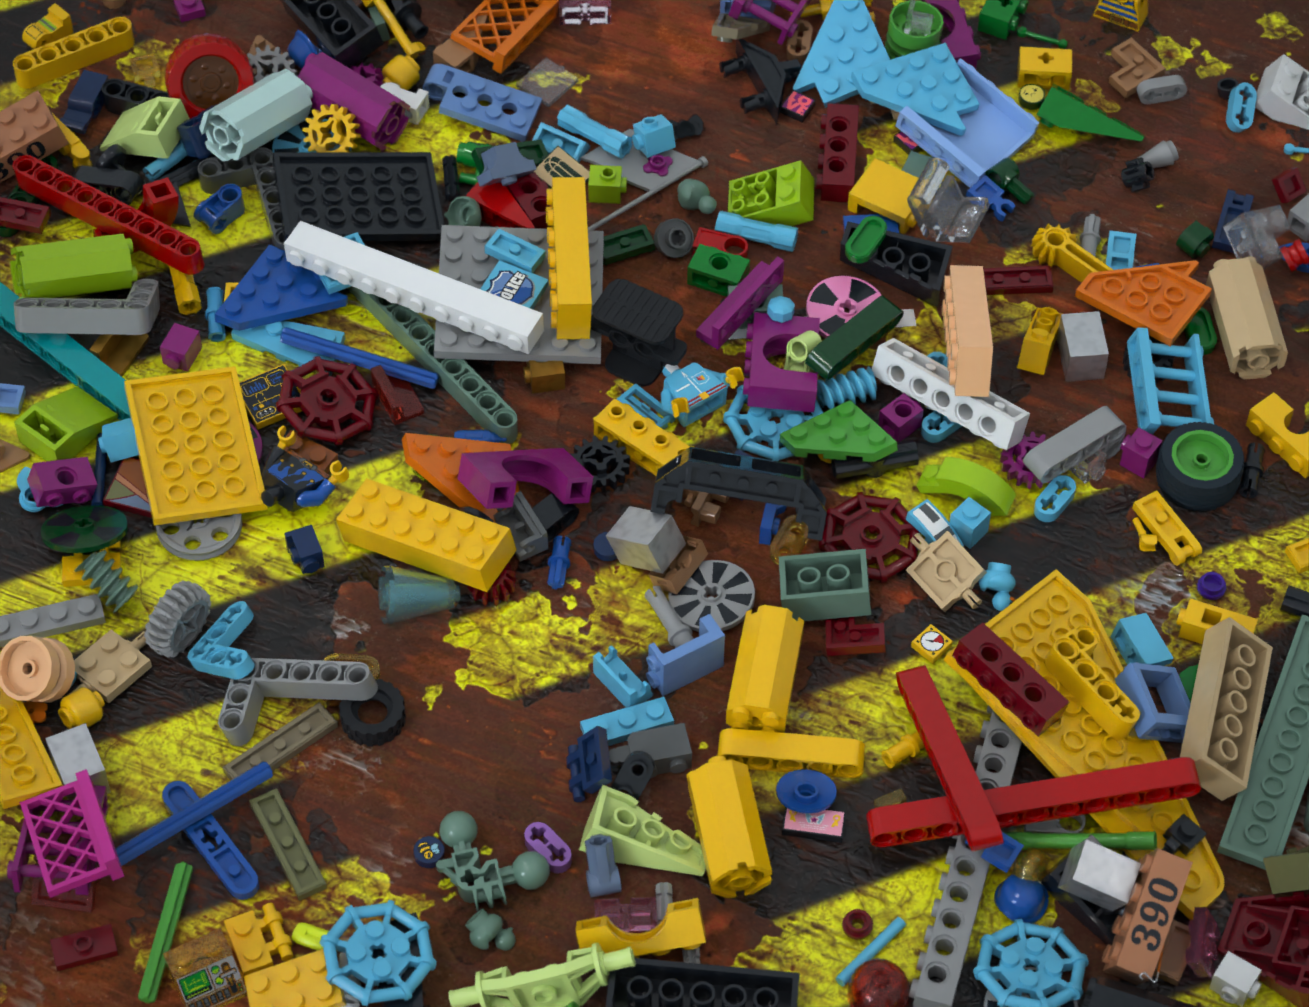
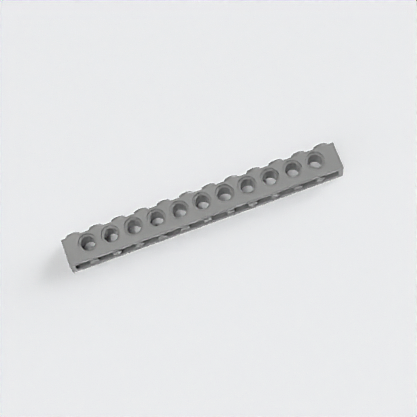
M989 705L987 713L991 714L990 721L984 720L980 738L985 739L983 746L977 745L973 762L978 763L975 772L983 790L1011 785L1022 741L1001 721L1002 719ZM994 745H1002L1004 748H998ZM993 769L997 771V773H991L987 770ZM964 834L952 836V838L957 839L956 846H949L945 864L950 865L949 872H942L938 890L943 891L941 900L935 898L931 916L936 917L934 926H927L924 943L929 944L926 953L920 952L916 970L921 971L919 980L913 979L909 997L914 998L913 1007H952L990 866L988 861L981 858L984 850L972 852L971 849L966 847L968 844L965 843L966 838ZM966 871L969 872L971 875L965 876L960 874L959 872ZM953 897H959V898L963 899L964 901H962V902H956V901L952 900L951 898H953ZM951 923L957 928H947L944 924ZM938 950H945V951L949 952L950 954H949V955H940L937 951H938ZM938 977L942 979V982L936 983L929 978Z

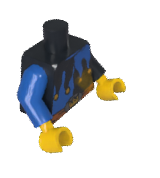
M281 426L277 431L279 443L277 446H273L264 463L262 479L265 491L261 493V499L266 506L271 507L278 503L291 512L304 507L320 506L334 491L337 482L342 483L348 480L349 471L347 467L340 471L342 464L337 460L330 465V472L332 474L330 476L293 450L285 451L286 447H290L295 443L296 435L293 430L289 437L284 438L286 427Z

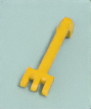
M362 0L366 7L376 6L406 55L416 59L419 53L425 50V46L421 42H410L384 0Z

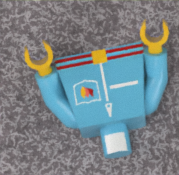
M691 363L682 369L678 365L672 366L667 364L662 371L666 376L663 390L660 394L662 411L673 415L683 427H686L726 405L728 386L733 389L738 386V381H744L745 377L740 367H733L727 370L726 373H718L703 368L698 363Z

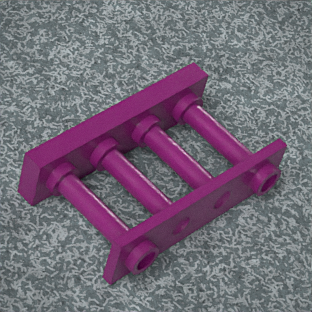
M734 0L728 16L738 20L742 12L752 13L782 30L777 42L782 45L787 36L792 38L799 26L796 22L811 0H801L799 4L791 0H770L792 12L788 21L753 3L754 0Z
M95 786L106 819L108 812L106 786ZM61 800L60 803L70 806L73 800ZM41 805L31 809L30 813L40 817L41 811H45L47 807ZM25 817L14 860L9 861L7 867V877L13 882L14 892L18 893L21 892L24 877L43 878L39 865H27L29 856L36 855ZM68 822L67 825L77 828L81 822ZM44 826L40 833H52L54 829ZM81 837V841L76 843L75 848L85 850L91 840ZM51 848L47 855L59 856L62 851ZM69 854V856H75L76 862L70 864V867H74L80 857ZM88 859L82 870L87 872L93 870L96 862ZM58 871L54 878H67L69 874ZM91 882L75 888L76 895H88Z

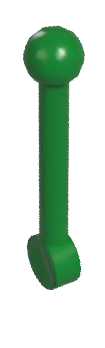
M1023 26L1017 28V36L1032 37L1058 45L1060 49H1065L1068 46V42L1065 39L1056 40L1027 31V28Z

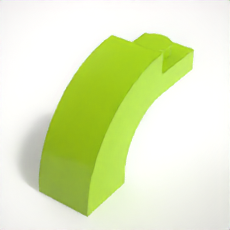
M945 457L942 465H926L916 485L920 493H948L964 499L970 497L990 511L991 516H1007L1016 496L1011 486L993 471L977 463L953 457Z

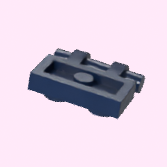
M596 726L577 738L578 745H570L568 747L569 755L566 757V764L571 773V779L568 783L569 790L573 793L574 802L585 801V792L593 794L602 785L612 782L607 731L600 726Z

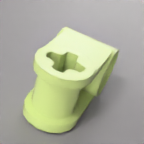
M809 330L788 342L784 370L816 373L805 364V360L809 353L822 342L818 333Z

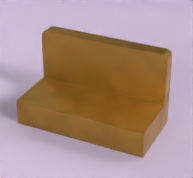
M100 334L90 348V352L122 377L149 341V335Z

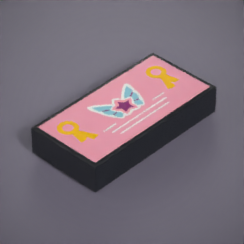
M785 807L782 835L842 843L846 811L825 809L817 813H799Z

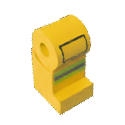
M54 3L48 8L46 16L25 28L22 34L23 42L32 49H36L71 35L74 31L70 14Z

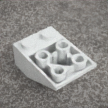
M1283 54L1265 68L1257 90L1255 108L1273 120L1309 130V71Z

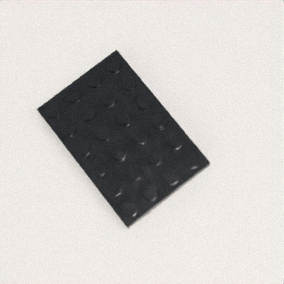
M431 152L273 153L272 162L284 242L300 221L342 237L358 232L362 241L441 240V227L444 225Z

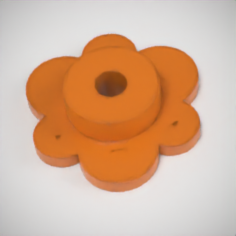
M23 702L33 724L45 721L47 717L45 711L48 709L46 703Z

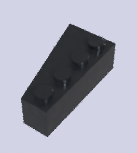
M847 222L841 241L840 261L938 308L944 288V275H948L951 264L953 246L887 231L886 237L868 261L854 263L846 257L845 246L859 224Z

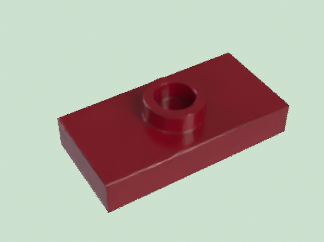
M111 924L50 940L57 972L119 955Z

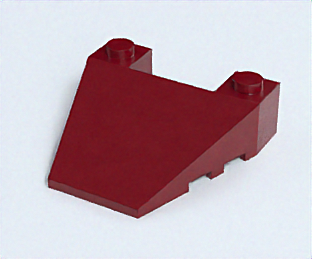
M1304 891L1293 892V896L1276 898L1274 894L1235 899L1217 949L1218 953L1225 957L1229 951L1262 970L1258 979L1260 982L1295 1006L1309 1007V894L1305 895Z

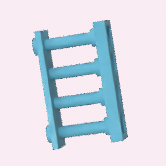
M1137 327L1127 340L1138 427L1153 435L1160 426L1179 427L1190 422H1207L1214 425V420L1210 415L1202 359L1204 351L1203 347L1200 346L1199 334H1193L1184 346L1171 345L1170 347L1166 344L1152 343L1149 340L1148 328ZM1151 354L1184 357L1186 370L1156 367L1152 363ZM1155 378L1187 381L1189 394L1160 391L1155 385ZM1158 402L1191 405L1192 418L1163 415L1159 411Z

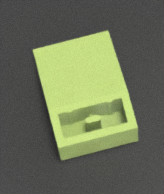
M158 96L123 111L100 146V150L105 151L110 146L119 144L126 150V154L168 159L181 139L177 127L189 119L181 99Z

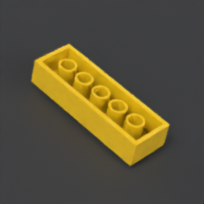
M552 177V189L546 190L547 205H551V207H546V223H548V226H551L547 227V244H549V247H552L548 248V265L550 268H553L549 269V286L551 289H554L550 290V307L552 311H555L551 312V328H556L557 339H590L592 297L585 177Z
M367 478L336 519L345 542L488 592L517 550L511 530L508 527Z

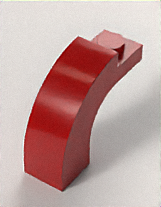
M169 178L144 184L143 200L137 210L171 226L178 212L179 196ZM97 228L93 229L94 237L109 235ZM133 247V253L140 251Z

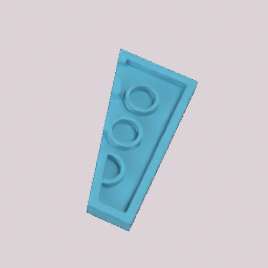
M285 320L241 331L232 329L231 332L233 340L260 352H270L275 355L276 359L283 362L288 360L299 366L313 360L314 356H320L321 359L337 362V359L282 343L280 336L285 327L343 344L345 341L344 332Z

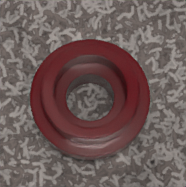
M854 909L844 916L842 929L848 937L861 940L871 934L873 920L866 911ZM855 923H859L863 927L854 928L852 925Z

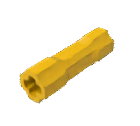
M167 265L170 269L179 313L184 315L197 313L201 310L202 306L193 275L185 274Z

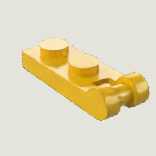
M1158 491L1133 503L1132 509L1152 534L1157 535V540L1168 552L1170 560L1174 565L1178 566L1184 563L1186 558L1190 556L1196 557L1202 553V547L1198 540ZM1182 541L1185 546L1180 548L1177 543Z

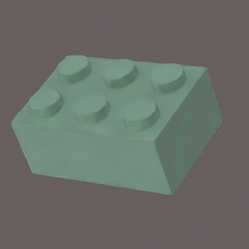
M866 549L779 557L782 608H788L792 611V618L798 621V617L804 621L871 615Z

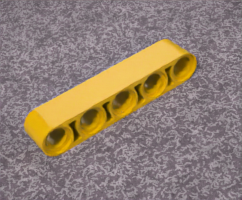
M115 17L15 57L12 64L17 84L25 89L33 88L131 49L135 42L131 21L126 17Z
M727 728L723 729L719 734L717 756H724L726 760L732 759L744 763L748 766V769L789 773L795 770L809 769L831 777L857 778L864 772L865 744L860 740L850 738Z

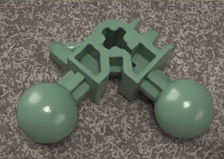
M453 811L446 814L441 821L439 827L440 837L446 845L453 848L454 853H451L452 858L437 861L436 869L438 872L447 875L450 881L457 886L458 894L463 901L475 903L476 911H479V903L486 902L489 908H494V900L501 898L504 905H507L503 888L505 885L517 883L526 890H535L543 886L550 874V865L547 859L536 851H526L519 854L511 866L499 868L497 859L486 861L481 868L477 847L472 848L471 846L478 833V825L475 819L464 811ZM473 882L474 885L468 886L467 883Z

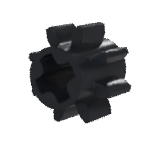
M1142 157L1126 161L1127 168L1122 169L1121 172L1124 185L1128 188L1132 187L1133 191L1150 188L1149 181H1152L1155 177L1151 163L1148 161L1144 162Z

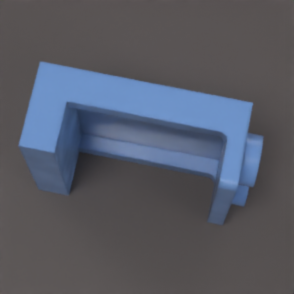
M710 614L700 618L699 637L666 653H661L654 642L648 645V657H646L648 672L646 677L652 688L657 687L662 696L724 666L725 635Z

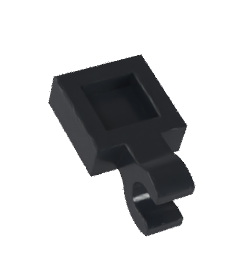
M1183 814L1164 833L1163 837L1167 841L1161 850L1173 855L1181 851L1187 856L1204 839L1207 833Z

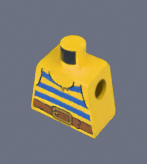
M1099 0L1093 16L1139 32L1148 15V0Z

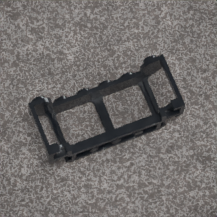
M689 447L657 471L650 512L665 514L668 502L676 500V502L681 503L683 489L795 507L796 522L801 523L802 521L808 526V539L822 541L827 510L825 509L826 497L803 465Z

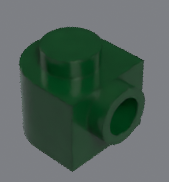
M1196 220L1181 233L1176 246L1192 259H1196L1198 256L1202 258L1210 250V241L1214 239V234L1208 227L1203 226Z

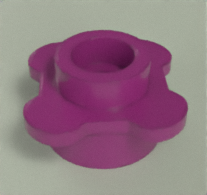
M657 154L647 157L648 162L643 166V171L666 176L668 174V167L672 165L673 160L669 156L664 157Z

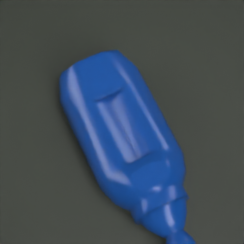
M459 430L454 432V438L497 443L507 441V438H501L489 430Z

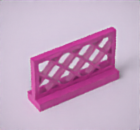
M87 769L75 773L77 780L20 802L50 898L107 875H110L113 881L124 877L95 786ZM76 792L77 796L70 806L60 803L63 797ZM41 805L47 807L41 817L30 813L31 809ZM55 809L66 812L60 822L49 820ZM73 815L83 817L77 828L67 825ZM44 826L54 829L48 839L38 837ZM62 832L73 834L66 845L56 842ZM80 837L91 840L85 850L75 848ZM51 848L62 851L55 862L45 859ZM69 854L80 857L74 867L63 864ZM88 859L98 862L100 866L88 872L82 870ZM58 871L69 874L65 881L53 885L52 880Z

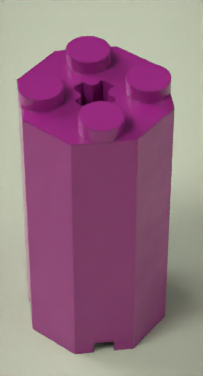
M323 52L317 55L311 53L307 56L305 65L297 77L311 88L313 92L311 107L321 112V105H328L330 108L331 104H337L339 109L346 107L348 108L347 114L355 115L352 122L360 124V127L355 129V133L360 134L362 139L382 151L387 148L384 146L387 142L390 144L397 142L408 124L405 109L410 111V105Z

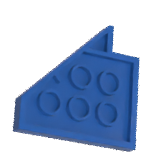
M268 245L217 310L215 322L241 331L345 307L348 304V296L338 292L329 294L318 274L301 266L291 264L286 260L285 250Z

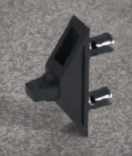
M737 39L736 55L738 58L719 62L720 72H724V78L741 71L747 73L758 94L740 98L741 109H744V114H748L764 107L768 109L777 125L780 106L782 105L785 92V84L798 77L801 71V64L798 59L784 62L778 61L774 54L743 39Z

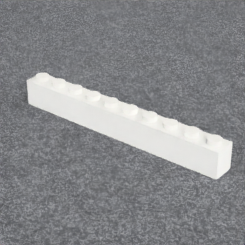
M303 221L298 223L284 242L286 260L295 266H301L314 271L318 275L335 279L341 284L353 286L367 294L379 296L390 303H397L410 308L416 313H423L435 318L439 322L449 323L463 331L472 332L489 341H495L508 346L512 350L529 354L544 332L543 313Z

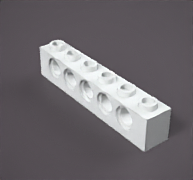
M895 338L878 346L872 371L874 376L880 379L882 383L902 391L908 397L923 403L928 409L943 414L951 422L959 423L969 429L971 433L991 441L998 448L1008 450L1022 441L1030 416L1029 412L989 391V397L955 396L954 385H949V371L944 365Z

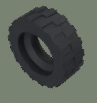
M383 679L376 680L378 690L372 698L363 701L342 700L339 703L342 729L344 733L348 734V738L355 740L357 744H365L371 747L373 745H384V743L394 740V737L401 733V729L405 725L404 698L401 696L398 688H395L390 682L383 681ZM368 701H379L386 706L387 715L380 723L366 724L358 716L360 706Z

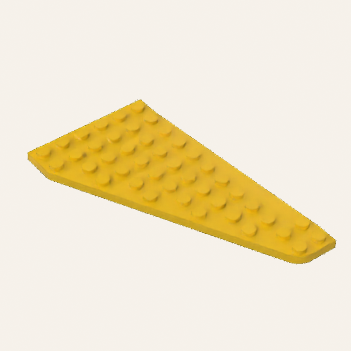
M1057 569L985 624L1069 701L1061 719L1039 737L1026 728L1021 720L1009 709L1003 707L1000 701L988 689L983 688L968 670L958 665L956 659L952 656L955 648L948 652L944 658V661L977 692L1055 778L1168 760L1158 740L1139 739L1134 728L1125 739L1111 737L1046 668L1045 658L1054 642L1079 625H1089L1096 629L1100 637L1097 646L1090 656L1092 660L1114 683V679L1124 670L1091 600ZM1187 798L1089 814L1106 833L1156 832L1158 849H1162L1165 846L1164 844L1167 839L1163 837L1164 833L1181 815L1185 814L1200 827ZM1205 837L1187 856L1181 851L1175 854L1180 858L1193 862L1177 906L1192 922L1217 900L1224 888L1223 873ZM1122 849L1134 861H1137L1138 858L1143 859V856L1154 851Z

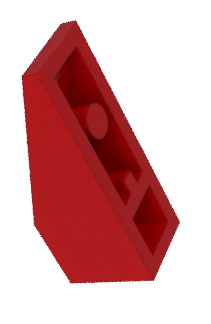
M477 182L466 195L475 199L479 204L482 215L481 221L493 227L535 228L507 187L502 186L501 182L482 187Z

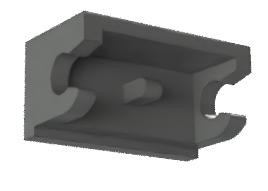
M521 491L514 495L513 507L506 509L497 508L499 512L493 515L494 521L499 525L510 528L517 549L515 554L519 561L548 549L547 531Z

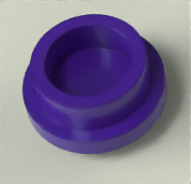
M1208 572L1199 578L1197 590L1202 597L1216 600L1225 594L1226 583L1220 574Z

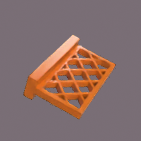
M484 0L451 33L450 39L493 62V70L502 74L556 18L559 0ZM525 2H534L539 6L526 8ZM507 3H520L521 8L509 9ZM502 4L503 9L491 10L490 5ZM488 14L490 23L477 24L476 18L478 16ZM523 15L525 19L524 21L513 22L511 16ZM506 16L507 22L495 23L493 18ZM509 29H510V33H511L510 35H507V36H499V35H498L497 30H509ZM479 30L492 31L493 36L481 37ZM475 31L476 37L467 38L462 33ZM483 44H496L497 48L492 52L486 49Z

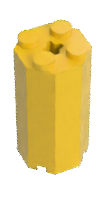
M762 605L753 614L752 609L746 611L726 710V724L731 726V728L785 733L804 628V620L798 617V621L792 618L793 612L788 608Z
M714 756L708 760V763L687 774L689 794L711 893L725 898H734L737 891L744 890L745 896L752 895L771 884L772 868L748 766L732 759L726 760L724 756Z

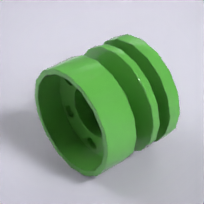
M909 0L896 5L889 16L888 32L884 46L890 60L940 45L939 39L943 29V16L937 8L923 1Z

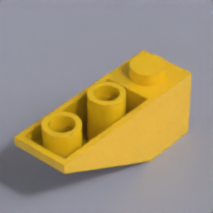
M1037 307L1023 340L1018 369L1044 375L1056 342L1060 318L1063 313H1059L1050 307Z

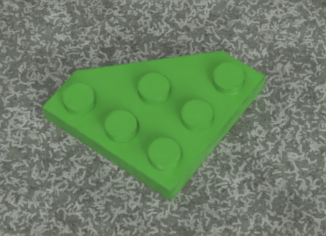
M851 400L780 433L781 443L796 457H807L808 453L823 454L824 459L846 460L847 456L862 457L865 462H875L898 451L897 442Z

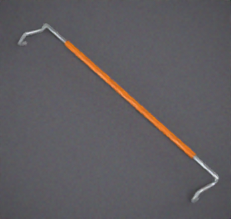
M1164 945L1158 960L1156 980L1154 981L1145 972H1142L1139 975V977L1142 980L1143 978L1141 976L1145 974L1153 983L1158 981Z

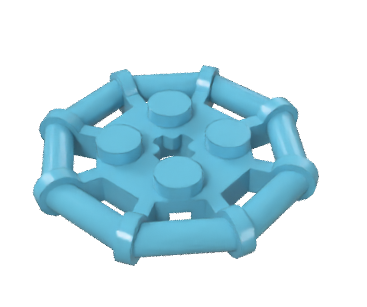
M742 384L737 388V394L729 410L724 413L723 421L725 424H728L737 442V449L743 452L748 451L773 461H779L794 456L786 447L779 449V447L784 446L780 441V433L824 412L816 399L814 412H811L812 415H804L803 411L749 407L747 414H739L744 403L748 401V395H743ZM772 417H779V418H781V419H780V423H778V424H776L775 421H769V420H770ZM740 425H746L751 434L749 436L745 435ZM762 440H763V441H766V442H768V446L773 447V449H772V448H769V447H767V446L758 444V443H756V442H760V443H761Z
M388 900L387 903L358 907L347 906L344 914L320 940L328 974L326 980L330 985L335 984L361 1001V1005L367 1007L370 1003L398 999L407 1001L411 999L412 993L426 975L436 968L437 961L433 958L428 932L430 929L429 924L426 921H420L398 907L393 900ZM384 916L383 922L373 920L364 925L360 920ZM391 918H394L411 930L406 933L401 932L390 924ZM352 924L356 931L348 941L339 940ZM416 939L418 941L420 957L412 956L410 952V942ZM382 949L386 957L379 956L374 959L372 958V950ZM336 951L346 954L348 962L346 966L339 967ZM408 967L416 968L406 982L402 981L400 977ZM353 975L366 984L365 989L347 977ZM380 982L394 985L392 988L373 990V986H379Z
M1015 919L1013 924L991 935L985 934L980 939L981 948L977 966L973 970L976 980L981 981L998 1001V1006L1059 1007L1071 1000H1079L1083 995L1082 984L1085 968L1088 966L1089 960L1087 955L1081 953L1064 934V929L1061 927L1051 928L1026 923L1022 919ZM1015 936L1017 938V942L1007 947L1000 945V943ZM1040 938L1048 939V941L1044 943V941ZM1058 945L1069 958L1062 959L1054 950L1055 946ZM992 954L1000 958L999 966H990ZM1027 965L1034 966L1037 972H1033L1031 969L1026 971L1025 967ZM1063 971H1072L1070 982L1061 979ZM996 979H1000L1008 989L1004 990ZM1056 990L1059 992L1047 999L1044 997ZM1022 992L1030 994V997H1021Z

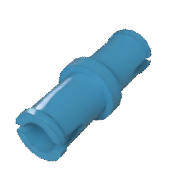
M211 287L206 290L207 309L205 311V318L208 321V339H211L213 342H220L226 338L225 325L215 322V313L223 304L224 290H221L220 287Z

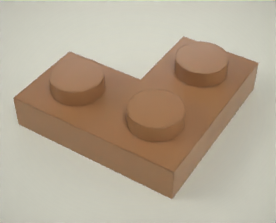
M1132 38L1114 47L1111 51V57L1124 68L1110 76L1109 84L1125 98L1136 93V88L1142 81L1165 75L1166 68Z

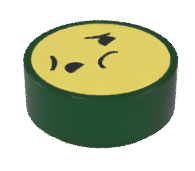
M1027 84L1019 91L1018 101L1026 109H1038L1044 102L1045 91L1039 85Z

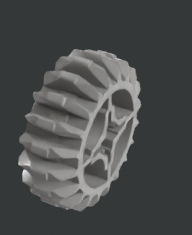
M184 580L175 583L171 589L166 590L163 597L159 598L158 604L153 606L154 610L149 615L150 620L145 626L147 629L144 635L146 643L156 653L167 658H174L179 652L183 653L185 648L190 646L198 634L202 632L203 625L207 623L206 618L210 614L209 608L211 607L210 595L196 583Z

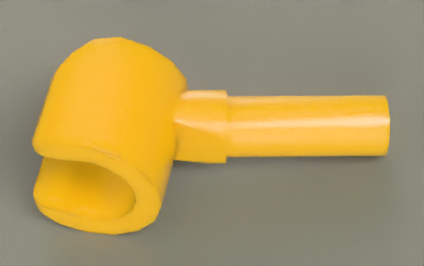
M1138 517L1134 518L1132 521L1139 535V549L1141 551H1156L1157 535L1146 534Z

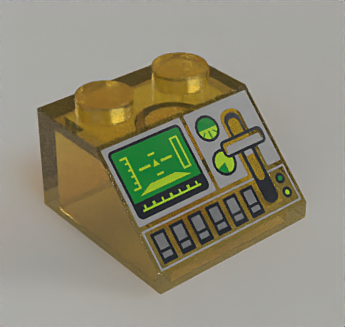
M221 928L163 953L167 972L184 1007H223L248 996L239 967Z

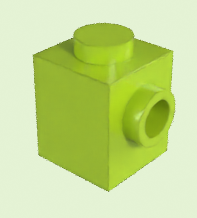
M590 165L589 202L621 203V193H626L627 177H622V166Z

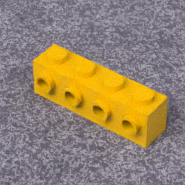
M615 398L594 418V436L601 441L604 436H608V442L610 443L618 440V448L625 446L626 455L630 456V460L657 476V471L660 467L689 447H694L688 446L679 440L674 433L665 431L657 426L652 419L643 417L635 412L630 405L623 404Z

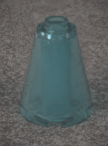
M383 566L381 568V571L386 572L385 577H379L378 586L379 610H385L386 617H381L384 624H392L454 608L455 602L460 600L459 585H455L452 579L393 566Z

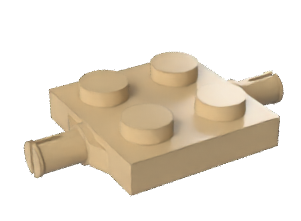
M946 531L937 541L930 544L925 541L920 533L915 534L914 536L921 544L913 537L910 540L920 551L917 559L906 569L912 578L944 612L962 598L972 609H976L978 606L971 598L980 606L982 600L978 598L972 589L987 573L949 531Z
M111 629L74 660L75 672L81 684L72 692L81 687H86L92 692L97 691L108 704L152 667L150 659L139 651L147 644L144 637L145 631L131 642L123 639Z

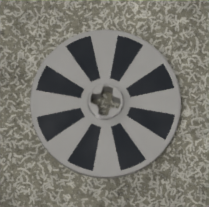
M707 560L699 565L678 594L669 592L668 599L682 624H686L692 630L699 632L700 618L710 614L720 629L725 631L741 623L745 619L746 611L753 608L755 588L752 579L741 567L727 561Z

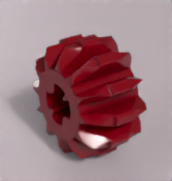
M507 563L488 592L468 586V590L472 593L475 601L482 599L484 606L489 602H493L497 607L499 600L508 602L509 594H514L516 590V574L514 571H511V566Z

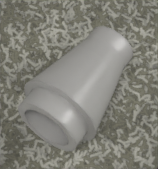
M1163 140L1143 155L1137 157V159L1142 157L1144 162H1150L1153 169L1173 165L1174 161L1179 159L1177 149L1171 140L1167 142Z

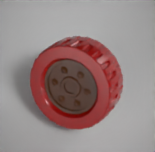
M215 33L194 35L182 41L180 45L175 47L173 53L170 54L165 67L167 93L170 98L181 99L189 119L213 105L222 103L254 84L252 66L245 52L236 42H232L230 38Z

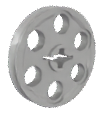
M240 513L226 518L221 516L205 518L204 523L197 522L194 524V520L162 524L156 525V531L163 547L173 555L186 560H208L225 553L235 544L242 530V517ZM173 525L179 528V531L173 535L164 533V529L168 526ZM217 532H225L228 535L222 541H216L212 538ZM191 540L201 543L197 549L190 550L185 547L186 543Z

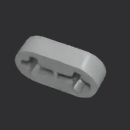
M1170 75L1144 80L1137 86L1136 92L1143 104H1154L1183 97L1187 92V86L1182 76Z

